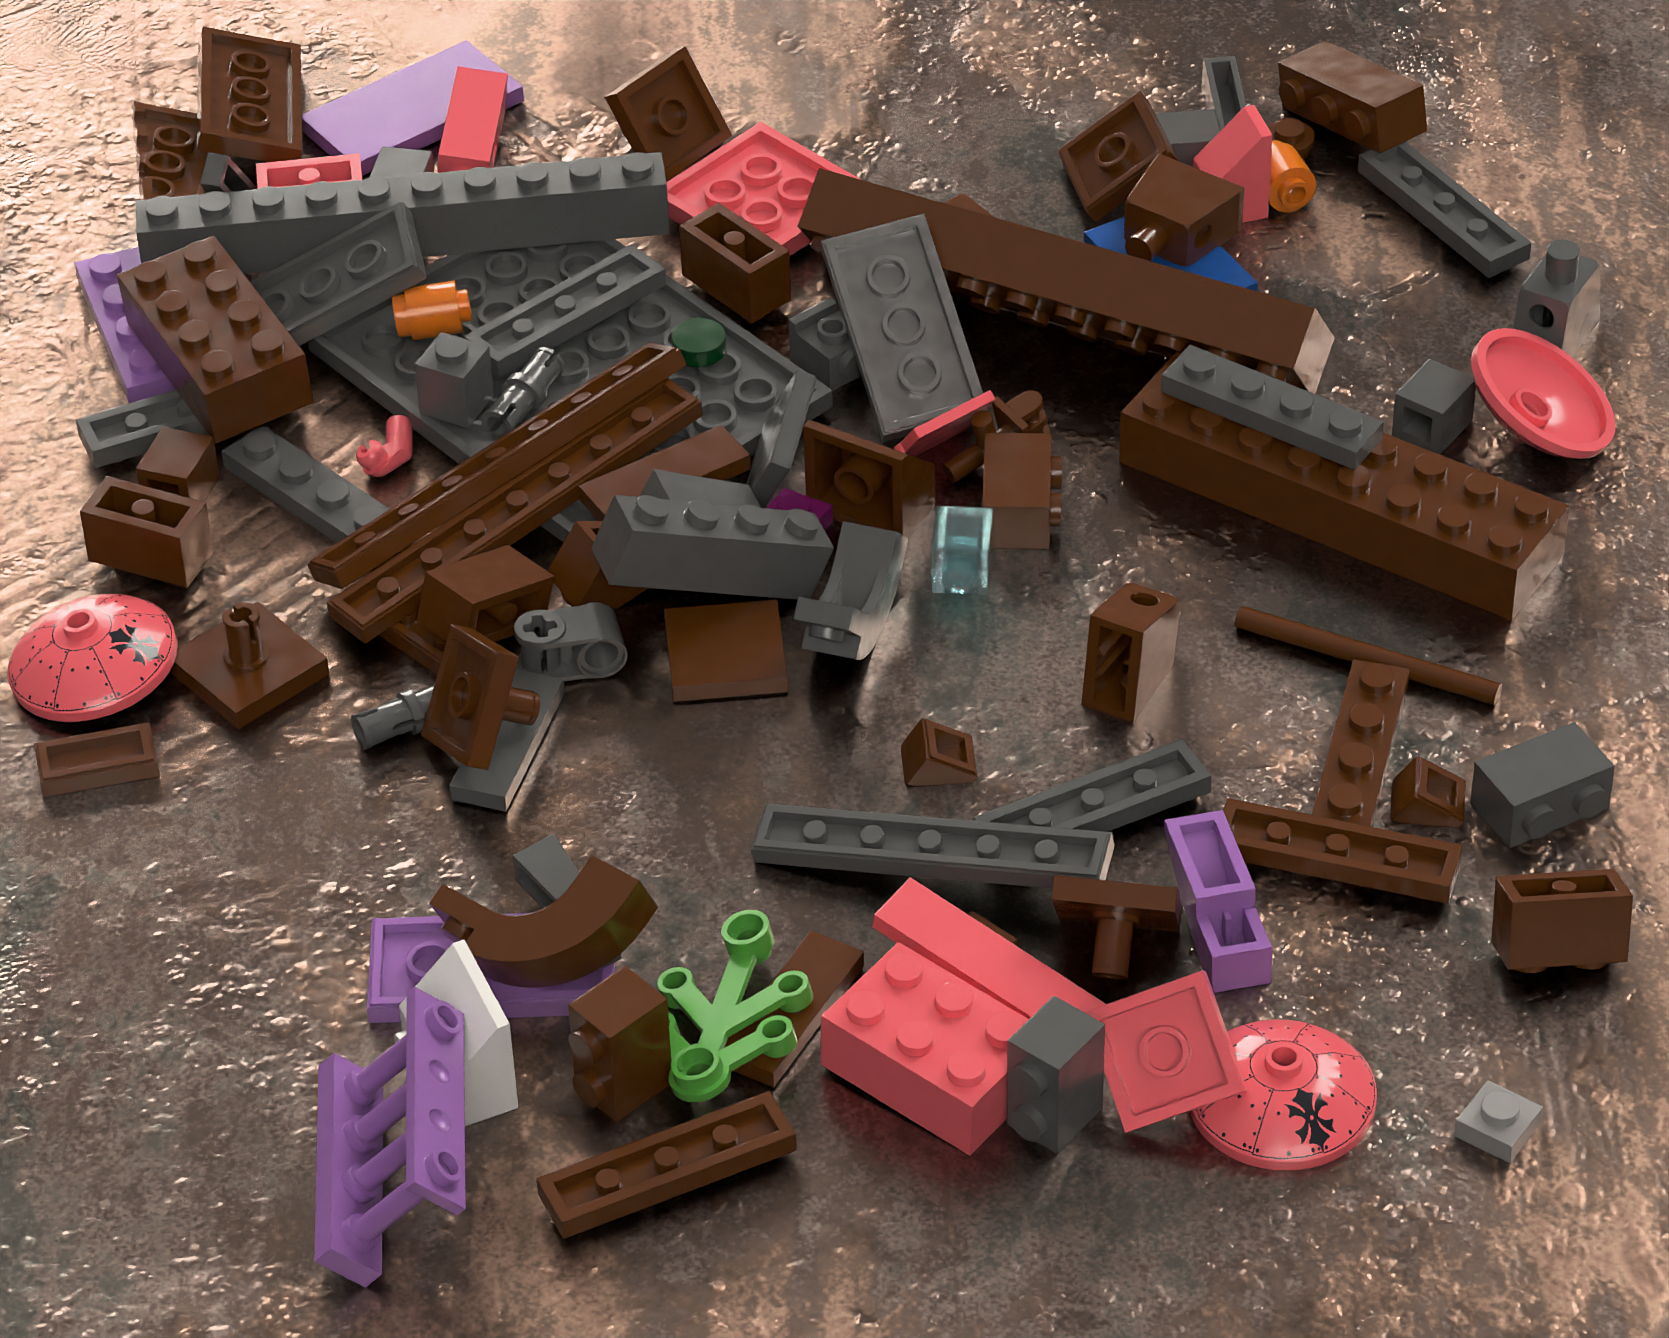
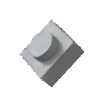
M1487 1080L1457 1118L1455 1137L1511 1163L1540 1126L1543 1106Z

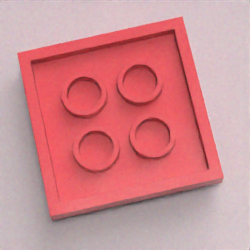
M759 122L666 182L668 216L681 225L720 203L788 249L791 256L811 243L810 239L797 226L818 169L822 168L859 178L766 124Z

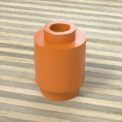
M1272 140L1269 203L1275 210L1280 212L1299 210L1315 194L1317 185L1315 176L1292 145Z
M455 280L410 287L404 290V294L392 297L395 324L399 338L412 336V340L417 341L436 338L441 332L450 335L464 333L463 322L472 321L468 290H457Z

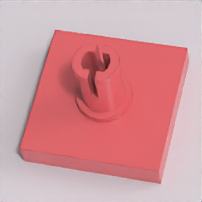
M1206 971L1193 973L1084 1012L1105 1024L1104 1073L1125 1133L1248 1091Z

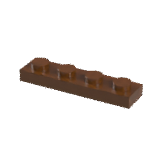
M1353 659L1312 815L1373 827L1409 687L1410 668Z
M1227 798L1223 812L1245 863L1449 904L1461 864L1463 845Z
M770 1091L540 1176L536 1178L538 1195L562 1238L565 1239L797 1151L796 1133Z

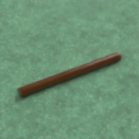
M1241 606L1235 618L1236 628L1348 662H1352L1355 659L1410 668L1409 680L1494 706L1498 703L1501 695L1502 683L1252 608Z

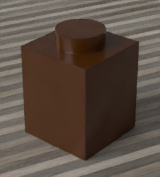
M162 427L136 467L138 484L205 502L219 480L214 437Z

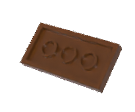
M202 27L198 43L197 150L227 155L229 157L236 156L259 160L261 163L301 159V44Z

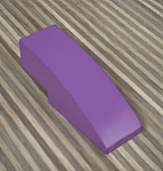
M1223 810L1164 820V830L1181 901L1202 969L1207 973L1213 993L1271 983L1272 946L1255 907L1256 888Z

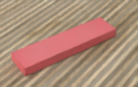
M911 877L874 914L872 928L895 943L899 942L1028 1019L1053 996L1060 998L1083 1012L1106 1005L1092 994Z

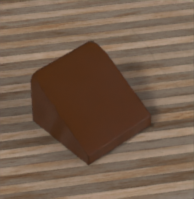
M921 718L901 745L906 785L973 783L977 778L973 740L969 734Z
M1416 756L1393 780L1390 819L1403 824L1459 828L1464 823L1466 780L1422 757Z

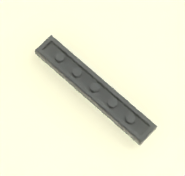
M766 803L750 850L754 863L1053 888L1054 875L1106 880L1115 845L1112 832Z

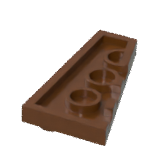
M134 101L132 121L140 200L152 199L158 196L178 197L205 194L200 182L208 151L197 150V113Z

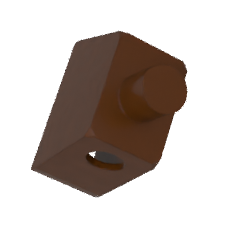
M1159 153L1129 194L1125 203L1124 239L1126 240L1125 249L1127 254L1148 261H1152L1158 256L1179 266L1192 265L1242 230L1244 187Z
M1126 583L1090 615L1081 705L1133 723L1170 671L1174 662L1178 622L1181 615V604L1175 596L1168 592L1156 591L1135 583ZM1125 665H1129L1127 674L1123 672Z

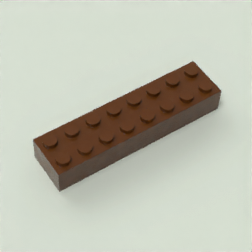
M1176 352L1121 411L1120 463L1511 621L1564 556L1570 505L1386 433H1383V439L1356 470L1161 392V376L1181 355L1179 352Z

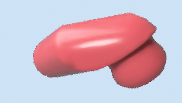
M394 415L386 421L385 444L382 445L378 440H369V449L363 444L358 448L356 459L363 466L365 474L371 477H384L412 458L413 429L412 423L407 416Z

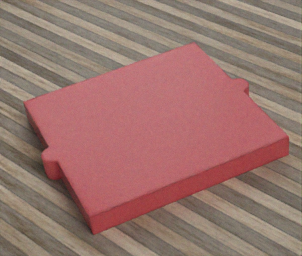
M991 390L939 415L914 428L901 443L894 447V450L915 457L966 431L971 425V416L977 411L986 410L996 398Z

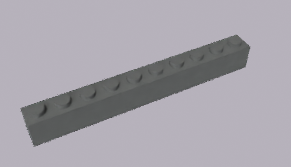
M636 152L625 156L582 157L570 161L529 162L516 166L475 167L470 170L422 172L417 175L385 178L368 177L363 180L331 183L320 181L309 185L266 186L254 190L212 191L200 195L158 196L152 199L136 200V234L141 263L154 260L184 248L190 243L201 241L214 235L243 274L272 271L402 201L412 212L422 257L670 234L667 183L662 152Z

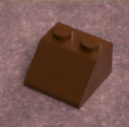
M808 420L803 426L806 496L832 505L833 520L841 523L844 521L896 531L908 539L935 506L934 463L812 420Z

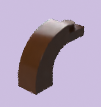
M593 855L570 887L556 901L533 913L524 915L500 914L480 905L442 884L429 902V905L444 922L440 928L441 932L454 943L465 940L485 977L502 984L526 988L549 987L568 983L602 968L620 955L638 937L659 908L638 879Z

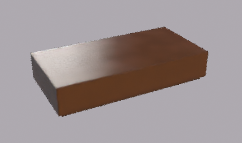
M150 722L34 743L43 798L160 776Z

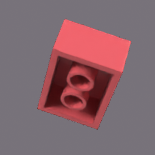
M898 942L821 1015L820 1065L971 1156L1007 1119V1040L1029 1019Z

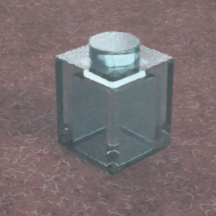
M937 506L931 549L932 593L988 596L993 556V508Z

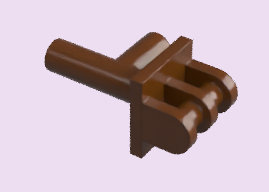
M1033 390L1024 391L1007 403H1004L998 396L995 397L996 399L992 403L998 426L997 430L995 429L992 414L989 411L980 410L975 412L971 416V424L976 443L943 464V470L947 477L953 483H956L984 464L985 433L1051 434L1050 428L1047 425V416L1043 409L1044 404L1040 393Z

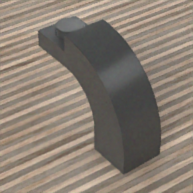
M842 522L833 567L824 592L819 600L798 596L794 620L806 625L802 649L857 660L864 659L872 651L894 601L909 539L896 531Z

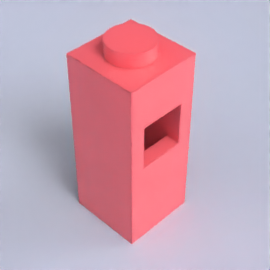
M457 66L438 153L437 173L470 170L475 167H494L506 110L507 73Z

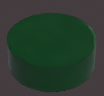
M688 319L673 329L672 347L681 350L687 366H710L720 361L726 353L725 330L718 322L711 319Z

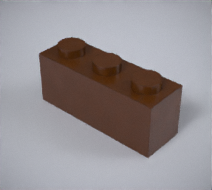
M1327 41L1318 43L1278 62L1279 96L1283 108L1377 153L1387 151L1427 131L1424 87L1418 82Z

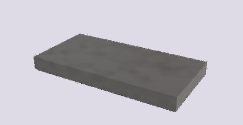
M925 214L821 241L823 258L882 442L907 436L914 428L983 394Z

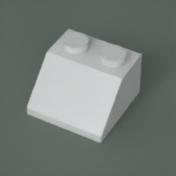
M465 940L452 943L415 987L441 1001L449 1003L455 1009L464 1013L465 1126L517 1109L518 1099L510 1023ZM407 997L399 1005L402 1031L394 1034L395 1043L406 1035Z

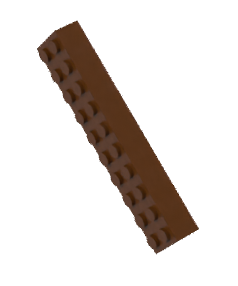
M822 168L818 169L797 227L810 239V247L822 253V240L925 214L950 294L952 295L953 293L969 298L968 304L976 309L991 314H998L1000 308L1017 312L1019 320L1032 326L1047 328L1048 322L1066 326V333L1075 338L1096 342L1097 336L1116 341V348L1132 355L1144 357L1147 350L1166 355L1164 358L1166 362L1176 352L1182 354L1189 345H1192L1310 393H1316L1335 337L1314 307Z

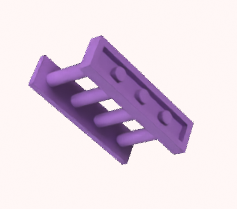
M413 987L407 992L406 1035L366 1068H363L334 1053L318 1067L314 1262L365 1288L382 1275V1233L420 1202L426 1199L455 1215L460 1214L466 1209L464 1013L417 987ZM406 1068V1083L383 1101V1086ZM406 1116V1131L383 1149V1133ZM406 1165V1181L383 1198V1182Z

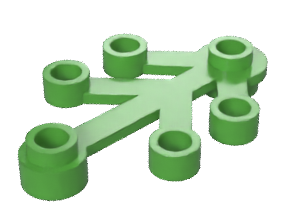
M740 911L730 916L724 922L721 934L730 958L713 1004L696 987L693 975L687 968L674 967L668 969L657 980L658 990L667 998L668 1007L680 1008L701 1031L698 1044L690 1045L681 1036L675 1017L668 1012L671 1047V1070L668 1080L672 1092L681 1100L687 1102L710 1100L719 1095L728 1086L733 1070L763 1053L772 1058L786 1056L797 1046L798 1040L792 1021L786 1016L775 1015L764 1019L758 1025L757 1031L725 1047L728 1037L778 1008L785 1012H798L808 1007L813 1000V991L808 976L801 971L793 970L782 973L774 980L772 985L741 1002L754 966L768 959L775 942L768 917L760 911Z

